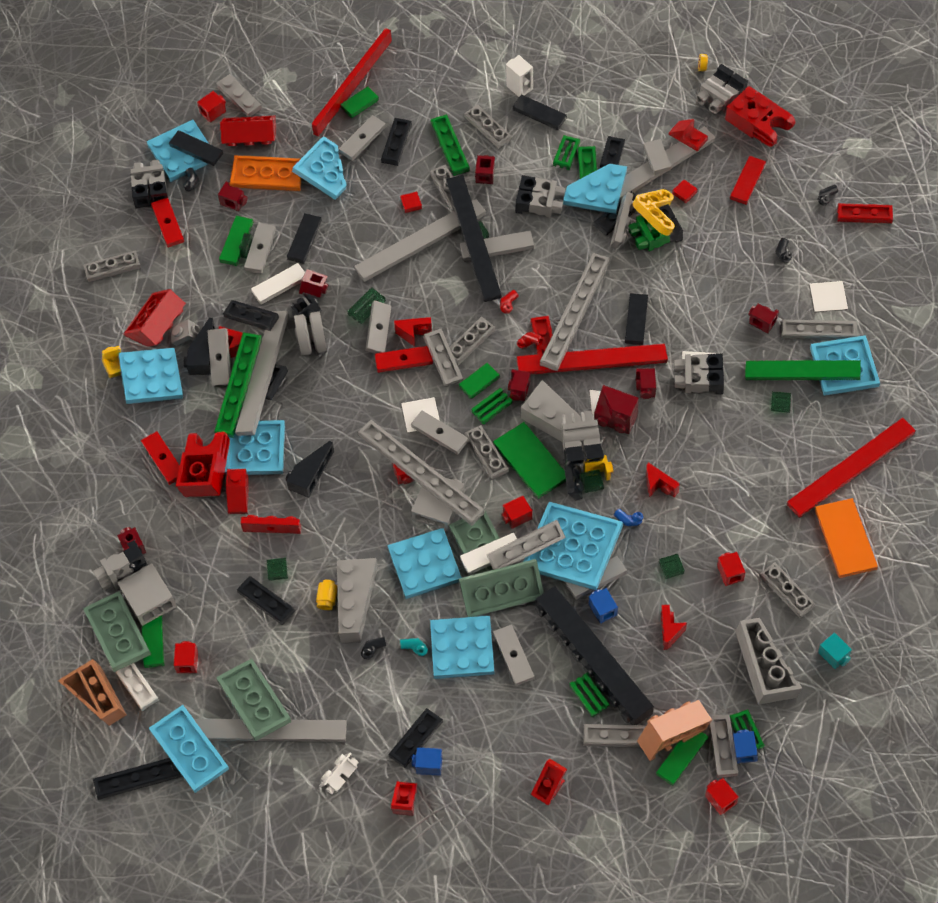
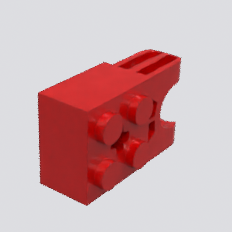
M748 86L726 108V121L751 138L755 137L768 147H772L777 143V133L772 129L773 127H779L788 131L795 126V118L792 114L751 86Z
M226 432L215 433L212 442L207 446H203V440L197 433H190L188 435L185 452H182L176 487L184 497L220 496L230 446V439Z

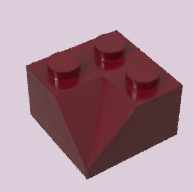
M603 385L595 408L594 420H597L598 425L602 427L607 426L619 433L630 434L638 416L639 398Z

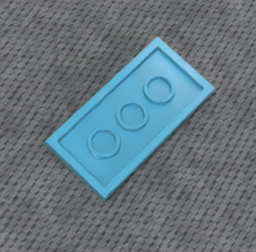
M181 705L149 727L152 735L194 793L229 770L226 762L184 705Z

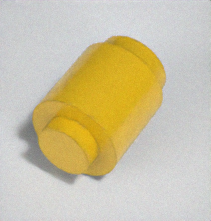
M323 580V582L319 583L316 596L317 608L332 610L333 606H335L338 587L334 581Z

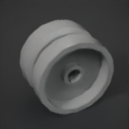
M320 311L310 313L311 325H307L306 317L303 314L294 316L296 328H294L297 345L300 346L301 356L311 355L312 342H314L317 353L327 352Z

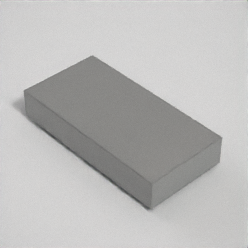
M661 139L644 143L643 147L653 174L671 171V165Z

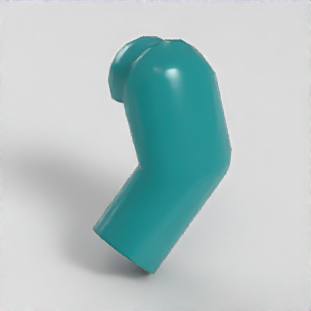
M419 638L400 639L401 649H412L419 656L427 654L428 648Z

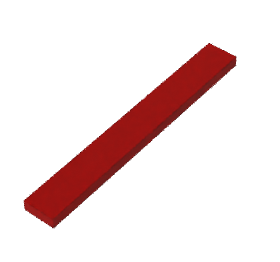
M385 28L311 123L313 135L320 136L340 110L341 104L349 98L392 42L390 29Z
M665 344L566 352L558 371L540 366L543 354L517 356L518 370L529 372L530 375L668 362Z
M901 418L788 500L787 506L799 518L914 435L916 430L904 418Z

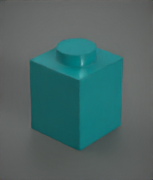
M834 632L820 644L818 653L836 669L840 665L842 667L850 661L852 649Z

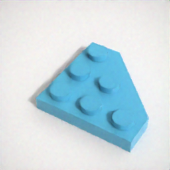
M323 136L293 166L292 172L335 200L346 189L343 167L338 154V145Z
M608 164L568 185L563 205L616 214L627 167Z

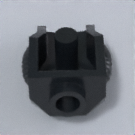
M306 293L304 298L297 299L296 304H291L293 316L303 314L306 317L307 324L310 323V313L320 311L321 314L322 311L318 300Z

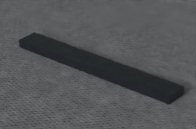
M464 175L447 178L448 190L483 301L488 302L500 299L502 294Z

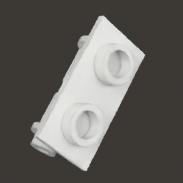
M351 753L341 754L334 762L336 765L332 771L328 770L322 776L321 780L323 782L319 786L323 787L326 785V790L330 794L337 793L345 783V780L340 775L343 774L346 778H349L357 769L359 762L353 757L351 760L349 759Z

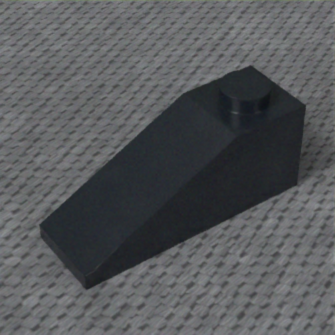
M209 318L188 348L187 357H184V368H187L189 375H211L208 330L215 329L213 318Z
M328 441L297 463L292 471L288 472L286 476L288 490L308 498L310 497L334 453L333 442Z

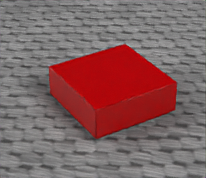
M683 180L672 190V194L684 203H687L697 193L698 189L686 180Z
M417 191L400 196L405 213L422 209Z

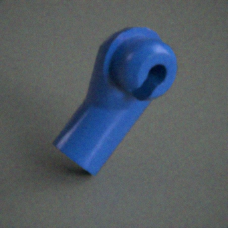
M620 508L614 513V516L619 521H622L625 526H638L642 523L644 517L641 512L627 515Z

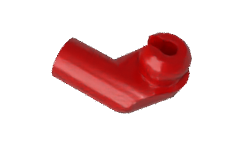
M512 290L500 300V309L505 314H509L512 311V301L519 297L515 290Z
M528 332L517 341V345L521 349L528 348L533 343L542 345L544 337Z

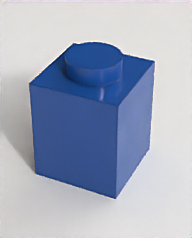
M607 588L603 590L598 589L591 593L588 605L599 623L617 616L618 606Z
M739 730L737 733H734L733 741L737 764L758 761L754 731Z
M417 748L416 755L413 754L412 767H415L416 774L441 776L442 749Z

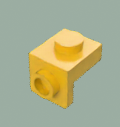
M120 346L108 347L102 351V362L109 378L121 375L118 357L119 353H121Z
M604 455L602 461L590 463L583 461L585 475L604 471L606 481L610 480L613 466L611 461L608 462L606 455Z

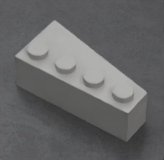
M543 380L521 407V419L561 442V426L564 414L574 413L575 422H582L581 416Z
M376 558L337 560L338 625L341 643L361 642L374 580L378 570Z
M754 618L740 621L735 632L758 705L797 698L802 687L799 682H796L790 667H787L782 659L783 655L779 649H776L772 642L773 639L761 619Z

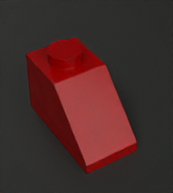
M227 469L226 494L228 514H248L249 478L246 469Z

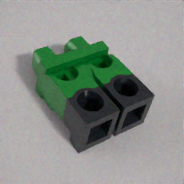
M669 204L659 208L675 225L669 236L659 233L641 215L636 216V222L628 225V232L631 236L638 234L641 236L635 239L638 250L648 248L650 252L654 248H659L666 243L672 241L677 243L683 240V229L677 218H675Z

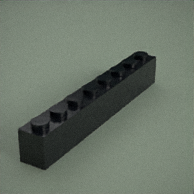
M556 586L537 597L535 610L540 617L544 616L552 632H557L563 646L570 648L573 658L577 662L580 661L584 666L585 673L595 679L596 686L602 693L605 692L608 695L610 704L621 711L623 720L626 723L630 722L631 725H638L651 716L654 710L653 704Z

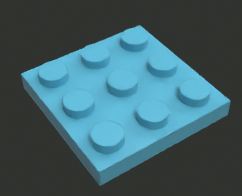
M194 120L146 141L156 160H159L160 164L163 165L164 172L170 182L185 176L186 169L190 167L195 171L208 165V163L169 145L170 140L178 130L208 143Z
M866 335L810 345L813 360H861L860 380H819L824 396L880 386V380Z
M175 348L119 353L118 357L126 404L183 398Z
M284 420L259 421L255 435L237 436L235 433L234 438L229 437L230 446L225 467L226 475L227 469H246L248 475L283 474Z
M444 528L388 545V550L405 599L458 583L459 579L462 578Z
M490 616L430 620L434 679L494 674Z

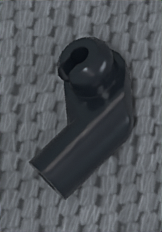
M191 167L185 171L188 179L184 184V189L188 192L195 189L199 184V178Z
M835 184L820 190L818 196L820 205L826 206L830 202V196L838 193V188Z
M786 238L780 239L775 253L782 262H789L792 259V253L789 254V251L786 250L789 243Z
M380 637L366 641L361 650L362 658L369 660L373 657L376 649L385 647V638Z

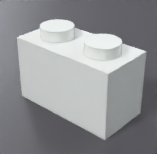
M520 55L509 60L506 64V86L518 97L521 94L525 96L533 90V67Z

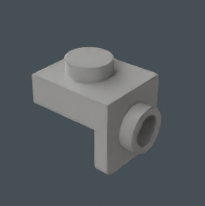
M190 320L171 327L172 344L177 346L190 339L194 341L200 332V327Z

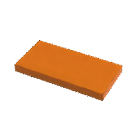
M234 155L230 186L248 189L300 191L302 178L292 172L293 166L300 159Z
M853 498L816 506L815 513L838 577L843 578L877 570L878 565Z

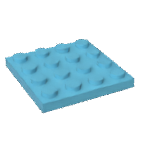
M549 502L538 528L558 520L566 538L524 558L523 562L536 559L540 575L597 591L622 530L623 522Z

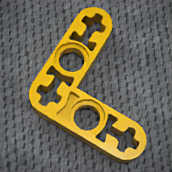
M661 189L637 195L633 201V207L659 233L666 236L672 233L675 227L674 223L659 209L667 204L670 206L674 198L672 193Z

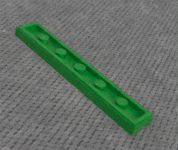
M245 332L242 334L214 433L226 432L228 437L234 438L261 344V335Z
M861 360L746 361L745 380H860Z

